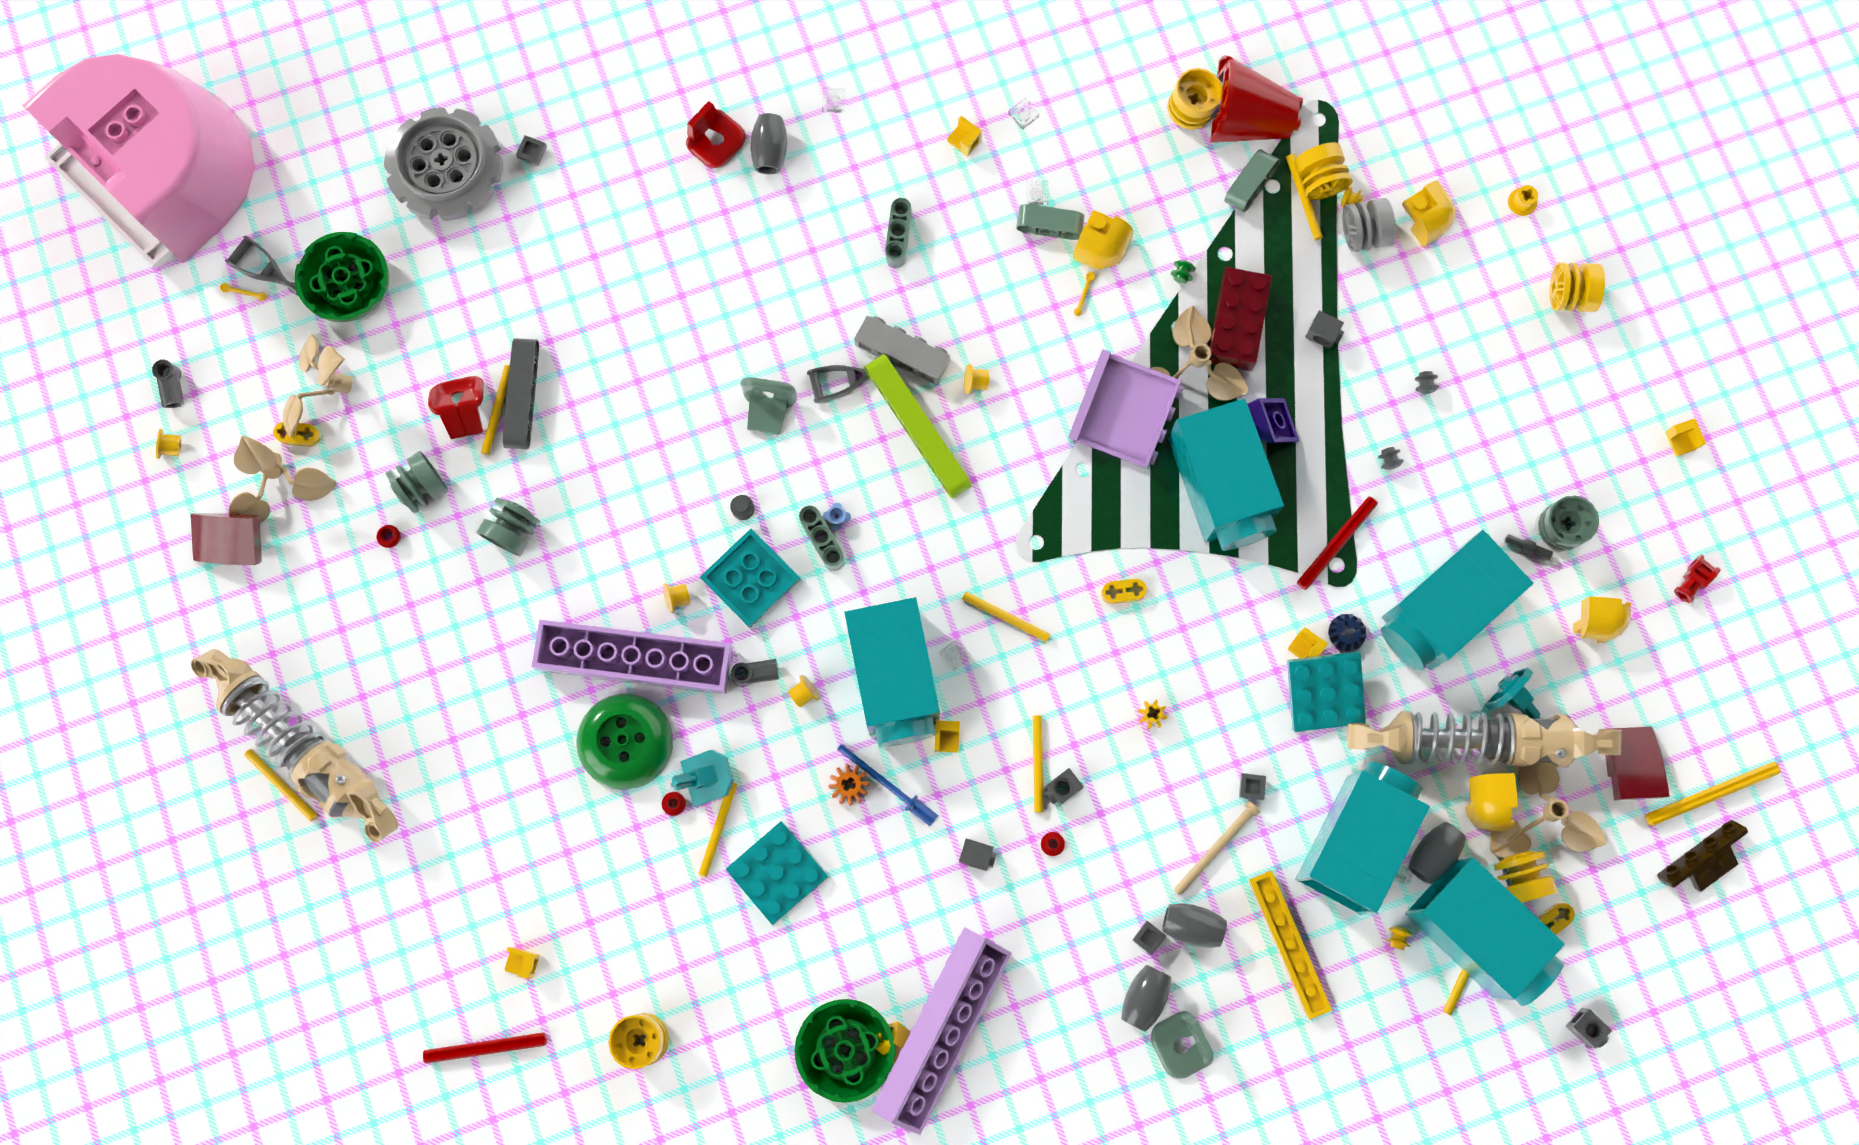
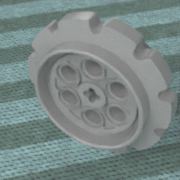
M445 107L422 111L419 120L414 121L412 118L406 120L393 134L397 140L396 143L387 146L384 168L391 174L386 179L388 186L400 203L407 202L406 207L409 211L419 217L432 220L435 215L439 214L443 221L466 217L469 208L474 207L476 210H479L492 198L494 191L491 185L501 181L503 159L500 154H496L501 150L500 144L488 125L480 126L481 122L478 116L468 111L456 108L453 113L449 114ZM456 141L454 145L448 146L450 142ZM433 146L431 150L425 151L427 147ZM465 157H470L468 161L462 162ZM425 166L422 171H417L420 167ZM458 177H463L460 182H454ZM435 182H440L437 187H432Z

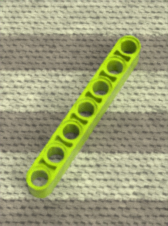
M882 354L865 365L864 369L949 497L954 499L971 488L972 484L887 356Z

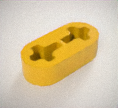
M283 422L278 423L273 429L275 439L285 445L313 447L321 439L319 430L311 424L299 423L294 431V438L288 434L285 435V438L281 435V432H285ZM309 430L311 433L314 434L313 437H309L308 440L305 437L300 436V434H308Z
M1140 579L1111 581L1104 585L1101 597L1108 604L1137 602L1144 598L1147 587ZM1133 584H1136L1137 588L1142 589L1138 596H1135L1134 592L1126 593V590L1132 589ZM1110 587H1113L1114 591H1122V593L1115 595V599H1111L1110 595H1106Z
M1556 903L1541 914L1538 919L1545 925L1550 922L1551 925L1548 928L1557 935L1573 922L1575 911L1567 903ZM1558 909L1567 911L1565 913L1566 919L1562 918L1555 921L1554 918L1560 914Z

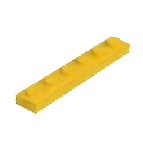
M1272 870L1248 879L1307 1019L1311 1020L1332 1011Z

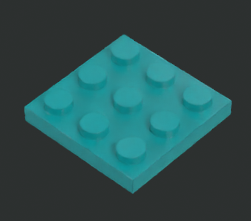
M752 528L700 576V579L749 629L801 580Z
M1360 652L1287 660L1291 720L1294 732L1348 726L1349 723L1366 724Z
M782 821L725 868L772 926L829 877Z

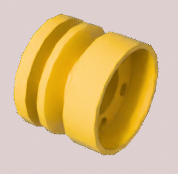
M1193 68L1182 73L1174 86L1167 104L1169 116L1174 123L1190 130L1200 129L1207 125L1221 101V81L1207 69Z
M1332 142L1315 146L1301 153L1295 159L1294 163L1298 175L1304 179L1302 186L1305 189V195L1308 200H1321L1334 196L1346 190L1353 183L1348 166L1343 165L1346 159L1339 143Z
M1558 262L1552 271L1549 294L1552 309L1554 311H1572L1576 307L1577 311L1597 312L1599 310L1605 291V273L1602 265L1598 263H1582L1578 267L1576 263Z
M1525 851L1507 856L1500 862L1493 864L1495 871L1507 869L1508 873L1499 875L1497 878L1498 880L1511 881V885L1505 888L1521 903L1558 892L1553 876L1540 875V871L1548 868L1549 863L1538 865L1536 863V860L1546 857L1545 851Z
M640 1013L626 1016L619 1020L610 1031L608 1040L610 1054L615 1062L624 1068L638 1069L652 1065L662 1059L668 1050L670 1041L669 1031L663 1020L654 1014ZM639 1036H646V1038L644 1039V1042L646 1044L640 1045L638 1043L640 1041Z

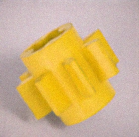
M1157 699L1151 705L1144 701L1143 704L1146 709H1138L1137 711L1139 714H1142L1139 723L1145 722L1148 724V730L1154 724L1158 728L1162 727L1159 720L1168 719L1166 715H1163V710L1166 706L1160 707L1157 705ZM1149 709L1152 712L1156 711L1158 713L1155 717L1156 720L1153 717L1148 718Z

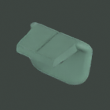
M755 377L743 378L740 381V386L744 398L749 402L747 430L780 435L787 408L792 407L797 400L795 387L781 381ZM763 392H770L774 395L770 398Z
M1188 1011L1178 1012L1157 1023L1152 1029V1046L1164 1070L1171 1077L1183 1079L1212 1064L1214 1052L1192 1013ZM1193 1036L1196 1043L1185 1053L1179 1054L1174 1050V1042L1177 1039Z

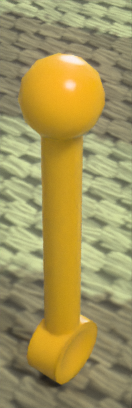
M1092 272L1086 274L1085 287L1079 304L1074 309L1075 316L1082 315V306L1090 283L1095 279V274Z
M227 283L220 285V290L224 293L229 291L256 297L260 301H264L267 298L264 292L255 293L233 288Z

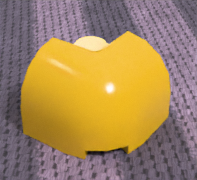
M1438 180L1425 185L1422 190L1404 200L1401 204L1413 220L1414 224L1410 230L1423 248L1443 236L1449 230L1455 218L1453 201Z
M1093 210L1086 226H1084L1072 259L1099 270L1119 264L1130 245L1134 230L1129 223L1116 215L1112 218Z
M1589 596L1581 600V620L1573 623V633H1581V638L1597 639V644L1607 643L1619 637L1628 627L1631 617V602L1622 604V599L1595 596Z
M1515 773L1484 774L1469 778L1471 803L1464 808L1472 824L1481 830L1507 831L1513 827L1515 821L1511 819L1513 807H1518Z

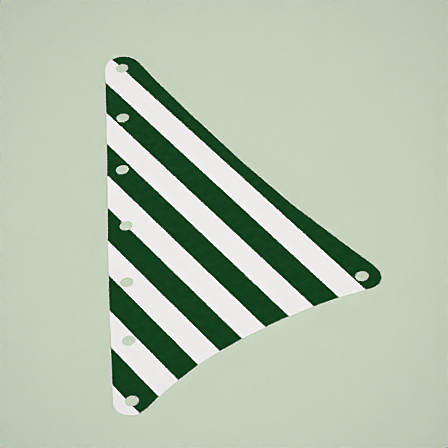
M1311 100L1303 106L1298 117H1301L1299 130H1294L1290 138L1281 139L1271 154L1280 159L1277 170L1270 178V180L1273 179L1279 182V191L1277 193H1269L1264 187L1245 213L1236 208L1195 266L1196 270L1191 272L1190 275L1193 277V280L1182 285L1131 360V362L1150 369L1153 367L1164 368L1173 377L1187 363L1192 350L1190 345L1181 347L1176 344L1173 339L1171 325L1187 308L1194 306L1208 322L1212 334L1221 279L1225 268L1231 267L1272 275L1257 363L1252 371L1237 369L1246 382L1248 393L1245 396L1229 401L1217 400L1209 394L1206 387V382L1211 377L1207 373L1206 365L1200 368L1190 365L1178 377L1182 379L1180 385L1184 386L1179 399L1174 398L1171 407L1176 409L1171 421H1165L1163 429L1167 430L1163 442H1157L1154 451H1157L1158 455L1154 465L1149 464L1147 469L1077 442L1017 533V550L1027 561L1042 562L1062 556L1119 548H1156L1236 557L1272 565L1303 575L1351 517L1342 431L1338 344L1334 343L1331 349H1328L1305 338L1319 310L1338 319L1337 194L1321 200H1310L1323 236L1322 239L1314 241L1286 159L1290 154H1295L1297 158L1306 150L1321 144L1338 143V114L1328 102ZM1314 113H1322L1326 119L1325 124L1319 127L1313 125L1311 116ZM1221 247H1229L1232 250L1233 255L1230 260L1224 261L1218 257L1217 253ZM1211 363V370H1212V371L1214 370V367H1215L1217 364H1212V363ZM1244 398L1247 404L1258 398H1285L1299 442L1270 444L1260 439L1284 507L1273 519L1277 532L1253 544L1227 551L1221 549L1218 539L1205 543L1168 441L1176 420ZM1085 462L1090 466L1091 471L1088 476L1080 477L1076 474L1075 468L1078 463ZM1354 534L1334 557L1341 558L1344 561V570L1339 573L1333 572L1328 564L1316 580L1334 587H1345L1352 583L1357 573ZM1032 535H1039L1043 538L1044 544L1041 549L1034 550L1029 546L1028 541Z

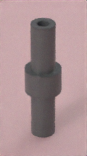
M1507 534L1504 543L1520 548L1521 552L1528 555L1535 554L1548 560L1553 555V551L1538 546L1536 542L1529 539L1523 540Z

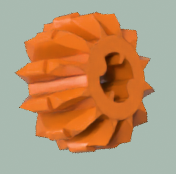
M846 764L845 773L842 772L841 768H836L840 776L831 775L830 779L837 783L829 784L828 788L832 790L838 789L831 796L834 799L841 795L839 804L842 805L845 799L848 798V805L853 806L852 798L855 797L857 802L861 803L862 799L858 794L868 795V791L862 789V787L869 786L870 782L861 781L867 776L866 772H862L857 776L860 769L859 766H855L853 772H850V765ZM854 780L855 788L845 791L844 781Z

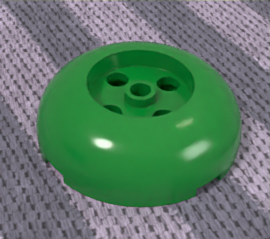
M334 232L318 238L304 250V256L300 263L296 265L294 281L300 300L312 313L332 322H352L369 315L381 304L389 286V267L382 251L370 239L353 232ZM352 263L358 267L355 271L349 270V266ZM332 272V279H329L328 277ZM358 284H364L361 289H356ZM337 291H341V292H342V293H339V294L336 296V298H334L335 292H337Z
M630 693L611 695L594 704L584 715L577 732V754L585 771L598 783L617 790L639 788L657 778L667 766L673 750L672 727L666 714L653 701ZM619 718L626 720L625 727H617V720ZM643 733L645 740L642 743H637L635 741L636 734ZM621 736H626L624 744H620L619 738ZM602 738H610L611 743L608 747L601 745ZM622 752L629 754L628 761H620L619 756Z
M853 999L833 1000L816 1008L803 1021L795 1041L794 1055L796 1066L801 1078L814 1093L834 1102L849 1103L859 1101L876 1092L884 1084L888 1074L891 1072L895 1059L894 1037L887 1021L872 1006ZM850 1028L858 1030L857 1038L852 1039L848 1036ZM878 1033L882 1034L883 1040H889L891 1045L888 1053L885 1055L876 1050L879 1043ZM827 1037L835 1039V1045L832 1048L825 1045ZM843 1045L850 1047L851 1051L849 1054L842 1053L841 1048ZM859 1052L866 1053V1062H858L856 1056ZM835 1061L843 1063L844 1068L841 1072L833 1069Z

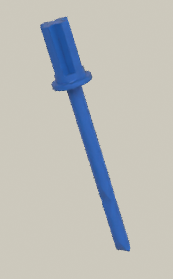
M840 744L837 750L907 804L906 812L909 810L929 827L933 825L939 815L922 803L917 795L911 799L848 748Z

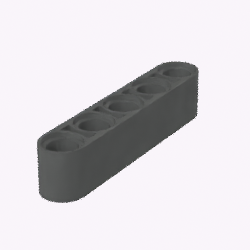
M514 338L512 341L503 428V447L505 449L528 450L530 447L539 360L538 339Z

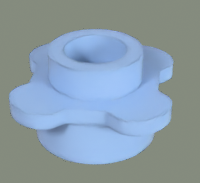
M834 503L828 511L823 513V518L832 525L833 530L838 531L841 529L842 524L850 521L851 515L849 512H845L840 503Z

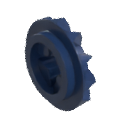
M1341 614L1331 621L1328 628V636L1331 643L1337 649L1347 652L1354 651L1360 648L1367 638V627L1364 626L1361 618L1353 614ZM1345 624L1349 629H1356L1351 634V639L1347 635H1339V633L1345 630Z

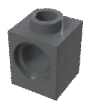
M1319 310L1305 338L1331 349L1334 343L1339 344L1345 332L1341 330L1344 322Z
M1068 768L1045 786L1047 790L1045 795L1053 805L1057 803L1060 807L1082 790L1084 786L1072 770ZM1060 782L1066 783L1069 787L1068 794L1060 795L1056 791V785Z
M965 838L958 863L987 871L988 866L993 868L997 853L992 852L994 846Z
M1581 1008L1566 1024V1027L1587 1048L1596 1049L1597 1047H1603L1609 1040L1608 1035L1613 1031L1591 1009ZM1590 1023L1594 1026L1595 1032L1591 1037L1587 1034L1586 1031L1587 1026Z

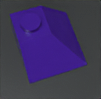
M1258 398L1247 404L1260 439L1270 444L1299 442L1285 398Z

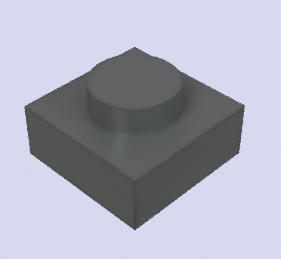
M524 135L516 157L539 166L547 145L545 142Z
M1241 773L1238 798L1263 801L1265 797L1266 776Z
M1146 920L1132 941L1152 956L1167 935Z

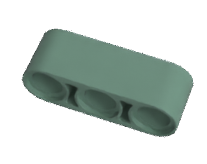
M1258 149L1227 191L1224 202L1245 213L1277 170L1280 159L1262 149Z
M903 197L895 199L890 209L885 255L887 264L892 268L902 267L907 256L912 209L910 201ZM898 209H905L907 212L898 214L896 211ZM896 230H902L904 234L901 236H896L893 234V232ZM894 251L901 253V255L896 258L890 256V254Z
M1021 204L1018 210L1016 230L1028 234L1078 240L1083 230L1085 215L1074 210Z
M812 505L804 506L799 512V519L824 566L831 571L841 569L844 565L843 552L820 511ZM807 514L817 516L816 520L812 523L805 522L804 518ZM821 533L826 534L828 539L824 543H818L815 540L817 535ZM835 553L840 556V559L836 563H830L827 561V557Z

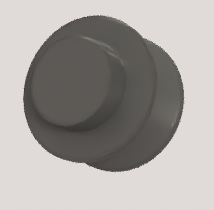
M1432 371L1420 372L1419 376L1414 378V381L1420 384V386L1415 388V391L1421 394H1430L1439 388V385L1434 384V380L1438 378V375L1433 374Z
M1395 447L1381 450V455L1377 457L1384 460L1381 469L1392 470L1400 467L1404 459H1398L1397 454L1401 450H1395Z
M738 495L732 499L730 510L736 519L747 520L754 514L755 506L750 497Z

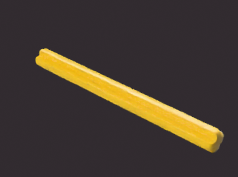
M1776 762L1768 763L1649 812L1645 815V819L1649 826H1655L1781 773V769Z

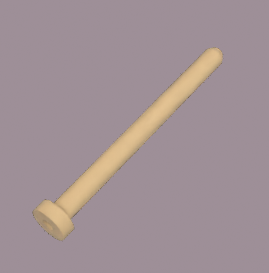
M1250 801L1246 802L1244 805L1246 809L1177 884L1174 891L1178 895L1185 892L1253 815L1257 817L1261 813L1258 807Z

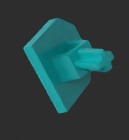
M1527 667L1515 671L1510 677L1508 675L1505 676L1497 685L1499 689L1484 706L1492 710L1508 703L1529 718H1540L1541 713L1532 703L1534 698L1524 686L1530 680L1533 672Z
M714 749L680 761L683 774L671 778L672 782L670 785L675 790L688 788L693 808L728 796L734 782L728 758Z

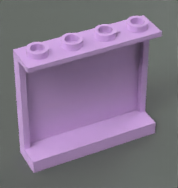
M1102 349L1068 439L1147 469L1149 464L1154 465L1158 452L1154 451L1157 442H1163L1167 430L1163 429L1165 421H1171L1176 409L1171 406L1174 398L1179 399L1184 388L1183 385H1180L1182 379H1176L1115 356L1110 351Z

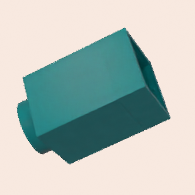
M1244 398L1177 419L1168 437V441L1204 542L1218 539L1221 549L1227 551L1253 544L1276 533L1277 529L1273 519L1284 507L1246 399Z
M1482 529L1460 546L1381 617L1386 622L1381 628L1382 636L1392 651L1408 666L1417 671H1423L1426 667L1432 670L1450 660L1528 590L1534 582Z
M913 597L844 611L869 735L876 734L879 747L904 745L936 736L934 722L940 720V709L917 598Z
M1369 761L1364 770L1347 776L1295 880L1359 915L1377 914L1430 808V805L1418 800L1423 790L1422 786L1407 775L1373 761Z
M1475 858L1457 860L1453 867L1443 877L1433 882L1404 913L1492 998L1515 1000L1520 1006H1526L1552 985L1564 967V963L1555 955L1562 949L1565 943Z

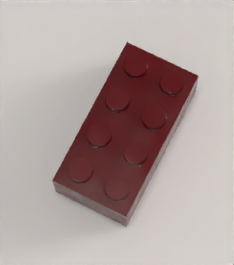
M1231 267L1225 268L1221 279L1209 345L1211 356L1208 360L1212 364L1227 363L1237 369L1253 370L1257 363L1272 275Z

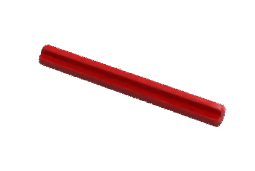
M1368 496L1299 578L1297 581L1299 587L1307 590L1378 505V502L1373 497Z
M542 1032L428 1049L423 1051V1062L427 1064L546 1046L547 1036L546 1033Z

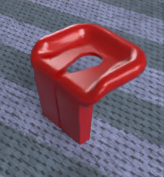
M710 101L687 123V149L710 168L724 166L742 148L746 141V133L743 127L724 111L716 109ZM710 129L721 134L724 137L723 143L720 145L712 144L705 132Z
M468 376L441 382L430 389L428 407L432 413L440 415L441 421L451 440L483 433V425L478 407L481 405L484 397V381L478 376ZM464 393L459 402L453 403L452 395Z

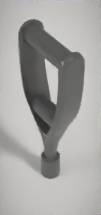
M243 236L244 239L229 258H225V262L240 273L256 280L284 285L289 291L298 296L295 283L288 281L271 255L248 236ZM251 244L261 250L270 260L260 275L246 271L236 265Z
M846 365L823 366L810 369L806 373L810 378L815 398L813 401L816 404L845 396L869 379L865 369ZM846 371L850 386L839 392L823 396L818 374ZM856 373L862 375V377L859 380L857 379Z

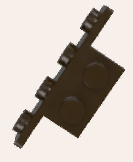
M1729 820L1657 874L1658 879L1668 886L1675 888L1689 877L1694 888L1702 892L1739 864L1731 845L1749 832L1747 827L1734 820Z

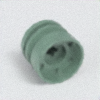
M421 451L407 458L410 467L409 471H406L398 464L395 467L400 474L399 477L391 469L385 473L394 494L414 514L420 510L415 502L416 499L425 507L428 504L424 494L428 493L436 500L449 491L438 472Z
M1576 495L1565 496L1546 507L1540 514L1538 521L1539 535L1553 549L1560 551L1571 550L1592 539L1598 530L1600 523L1599 515L1594 505L1586 498ZM1563 521L1565 525H1569V528H1567L1566 530L1565 526L1561 525V522Z
M496 497L493 503L502 510L499 511L491 507L489 512L497 519L495 522L483 519L476 533L503 550L521 557L528 545V542L520 536L521 533L533 535L535 531L527 526V523L538 527L541 521L525 507L513 501Z

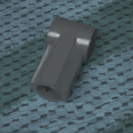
M160 359L153 364L152 373L157 379L161 405L163 408L181 407L184 404L180 383L181 370L170 361ZM167 368H170L169 374L164 377V371Z
M776 659L751 663H737L731 669L732 680L739 687L779 680ZM738 670H747L749 672L748 677L745 680H738L735 677Z

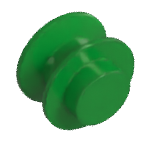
M1177 260L1173 263L1177 269L1172 270L1170 274L1176 282L1185 284L1193 280L1190 272H1194L1196 267L1190 261Z

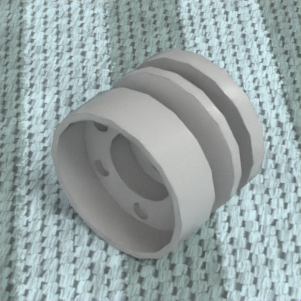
M1387 198L1369 200L1367 206L1363 202L1344 206L1342 214L1343 232L1351 252H1360L1361 249L1369 250L1371 244L1375 248L1392 246L1396 238L1395 216L1390 201Z

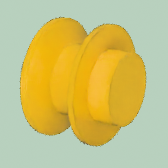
M1352 186L1348 187L1340 201L1341 207L1343 208L1347 204L1356 205V203L1362 202L1364 198L1363 195H1360L1362 190L1355 193L1352 192Z
M1398 926L1389 928L1393 933L1392 938L1386 939V941L1390 942L1389 947L1402 951L1405 950V947H1411L1407 943V938L1413 937L1410 930Z

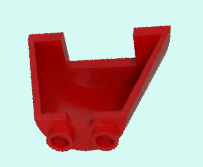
M1224 55L1218 60L1217 78L1223 84L1220 111L1212 121L1210 142L1288 139L1294 130H1299L1301 117H1298L1303 104V97L1297 96L1231 56Z

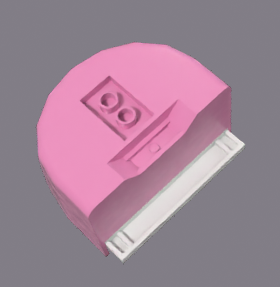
M121 54L85 58L56 75L22 105L59 142L44 158L155 269L173 254L185 263L230 221L247 198L255 169L250 135L235 112L221 98L176 70L155 62Z

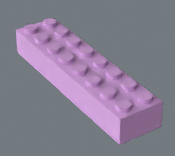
M539 619L531 667L541 672L727 695L733 646L731 643Z
M964 927L950 956L946 960L938 980L934 984L931 994L923 1005L922 1011L912 1027L904 1047L901 1049L891 1072L888 1074L880 1094L875 1100L872 1112L891 1124L921 1135L1012 952Z

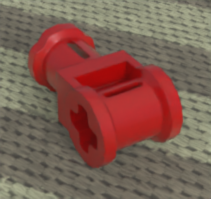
M1702 554L1697 556L1688 566L1686 573L1683 575L1684 582L1673 591L1684 602L1692 603L1698 590L1706 588L1721 571L1719 567L1715 568L1707 562Z

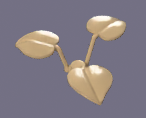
M1194 306L1187 308L1176 320L1172 334L1177 345L1181 347L1190 345L1192 351L1189 354L1187 363L1173 377L1177 379L1190 365L1196 368L1206 365L1207 373L1211 376L1206 382V387L1213 398L1220 401H1229L1245 396L1248 393L1246 382L1235 367L1227 363H1218L1214 370H1211L1212 362L1208 360L1211 356V350L1206 345L1211 338V328L1206 319L1201 316ZM1151 368L1152 370L1170 376L1169 372L1164 368Z
M313 334L308 335L301 349L299 368L302 372H308L311 366L317 369V383L327 387V390L297 394V396L291 394L283 409V425L287 434L294 438L293 433L302 417L303 402L301 399L303 397L325 394L334 395V391L348 394L353 384L351 376L336 373V370L345 358L338 354L332 346H326L323 349L318 365L314 360L318 356L319 345Z
M242 435L234 453V465L245 474L253 475L261 471L263 478L256 497L250 492H242L232 499L229 505V514L260 515V523L265 521L270 515V505L268 502L261 500L268 478L276 479L281 474H284L288 483L294 485L292 494L298 499L305 501L318 500L328 495L336 486V480L330 478L323 471L311 467L298 470L294 474L293 480L287 472V467L282 466L280 454L273 452L263 443Z
M1535 762L1531 765L1521 766L1518 775L1519 784L1525 793L1529 795L1538 793L1540 798L1548 801L1543 807V816L1522 829L1520 824L1514 820V826L1507 831H1491L1490 851L1500 858L1528 851L1532 843L1530 837L1525 832L1546 820L1550 822L1561 820L1562 825L1565 826L1561 831L1562 841L1572 851L1587 852L1607 844L1602 829L1590 815L1582 811H1572L1569 813V807L1565 801L1555 800L1554 797L1545 795L1554 792L1560 782L1556 767L1552 763Z

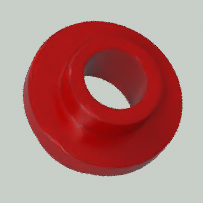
M384 525L378 530L376 539L382 547L393 548L400 542L401 533L393 525ZM392 533L393 538L386 541L387 534Z
M673 791L663 797L661 806L666 814L677 816L685 810L686 800L682 794ZM672 799H676L678 802L675 808L669 806V802Z
M1048 832L1042 837L1040 846L1046 855L1057 856L1063 852L1065 841L1059 833ZM1051 839L1057 841V847L1054 849L1048 845Z

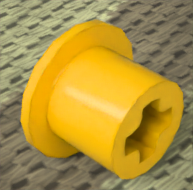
M1530 185L1513 190L1508 197L1510 210L1519 216L1531 214L1537 207V190Z
M967 364L964 372L965 393L970 394L972 390H987L990 380L989 371L987 369H973L972 364Z
M160 428L156 440V458L160 459L161 455L179 456L182 444L181 435L164 434V430Z
M667 583L663 584L664 598L670 613H674V608L690 604L689 592L685 583L671 587Z
M800 675V682L788 691L791 699L800 708L813 699L816 701L821 699L816 687L804 675Z

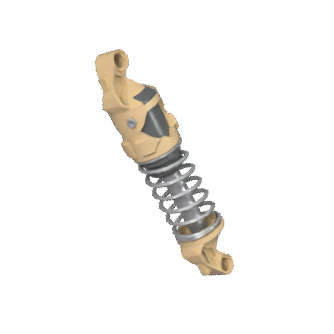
M211 649L191 660V668L196 676L199 678L216 679L218 689L216 709L224 717L233 716L232 724L234 726L242 725L248 721L244 727V736H250L260 731L255 739L254 745L256 747L263 746L274 739L266 750V756L273 757L280 753L277 767L287 766L289 770L288 777L298 786V792L302 796L317 800L319 807L332 819L341 817L363 818L365 821V833L373 842H380L398 829V821L394 813L379 798L374 781L357 765L348 762L346 750L341 745L325 739L322 733H313V724L311 722H302V714L291 711V704L288 701H280L279 692L269 690V683L259 673L253 671L246 661L229 658L217 649ZM274 694L276 702L267 706L264 703L267 696ZM279 705H285L287 713L278 716L276 711ZM243 711L248 714L237 722L238 717ZM296 715L299 718L298 723L291 727L288 726L286 723L289 717ZM254 722H256L258 726L255 729L248 732V729L251 727V725ZM301 726H308L310 732H299ZM266 732L270 735L262 742H259ZM278 743L280 747L277 750L270 753L273 747Z
M1400 711L1388 726L1379 730L1371 729L1370 724L1349 723L1347 735L1348 749L1366 750L1370 747L1383 745L1390 750L1400 764H1412L1419 755L1420 760L1424 764H1429L1435 756L1441 765L1446 764L1451 757L1457 765L1463 764L1466 758H1468L1475 766L1484 758L1485 762L1490 766L1501 761L1509 767H1521L1534 764L1535 762L1553 763L1556 768H1567L1576 758L1586 756L1597 750L1598 754L1621 755L1622 730L1598 729V732L1592 735L1580 730L1567 714H1556L1553 717L1544 719L1529 718L1521 713H1506L1504 716L1499 713L1496 715L1495 720H1488L1483 712L1479 716L1478 729H1472L1471 716L1467 712L1463 715L1462 729H1456L1455 716L1450 712L1446 719V729L1439 728V717L1436 712L1431 714L1430 728H1423L1422 714L1419 711L1415 715L1411 711ZM1421 748H1432L1427 760H1425ZM1437 748H1448L1444 760H1441ZM1453 748L1465 749L1461 760H1457ZM1470 749H1479L1480 755L1476 761L1473 760Z

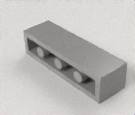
M866 315L854 338L856 347L877 357L885 354L893 365L938 386L950 363V355L947 354L948 352L944 348L939 346L934 348L919 336L912 337L898 326L893 328L885 324L886 322L880 317L873 316L872 318Z

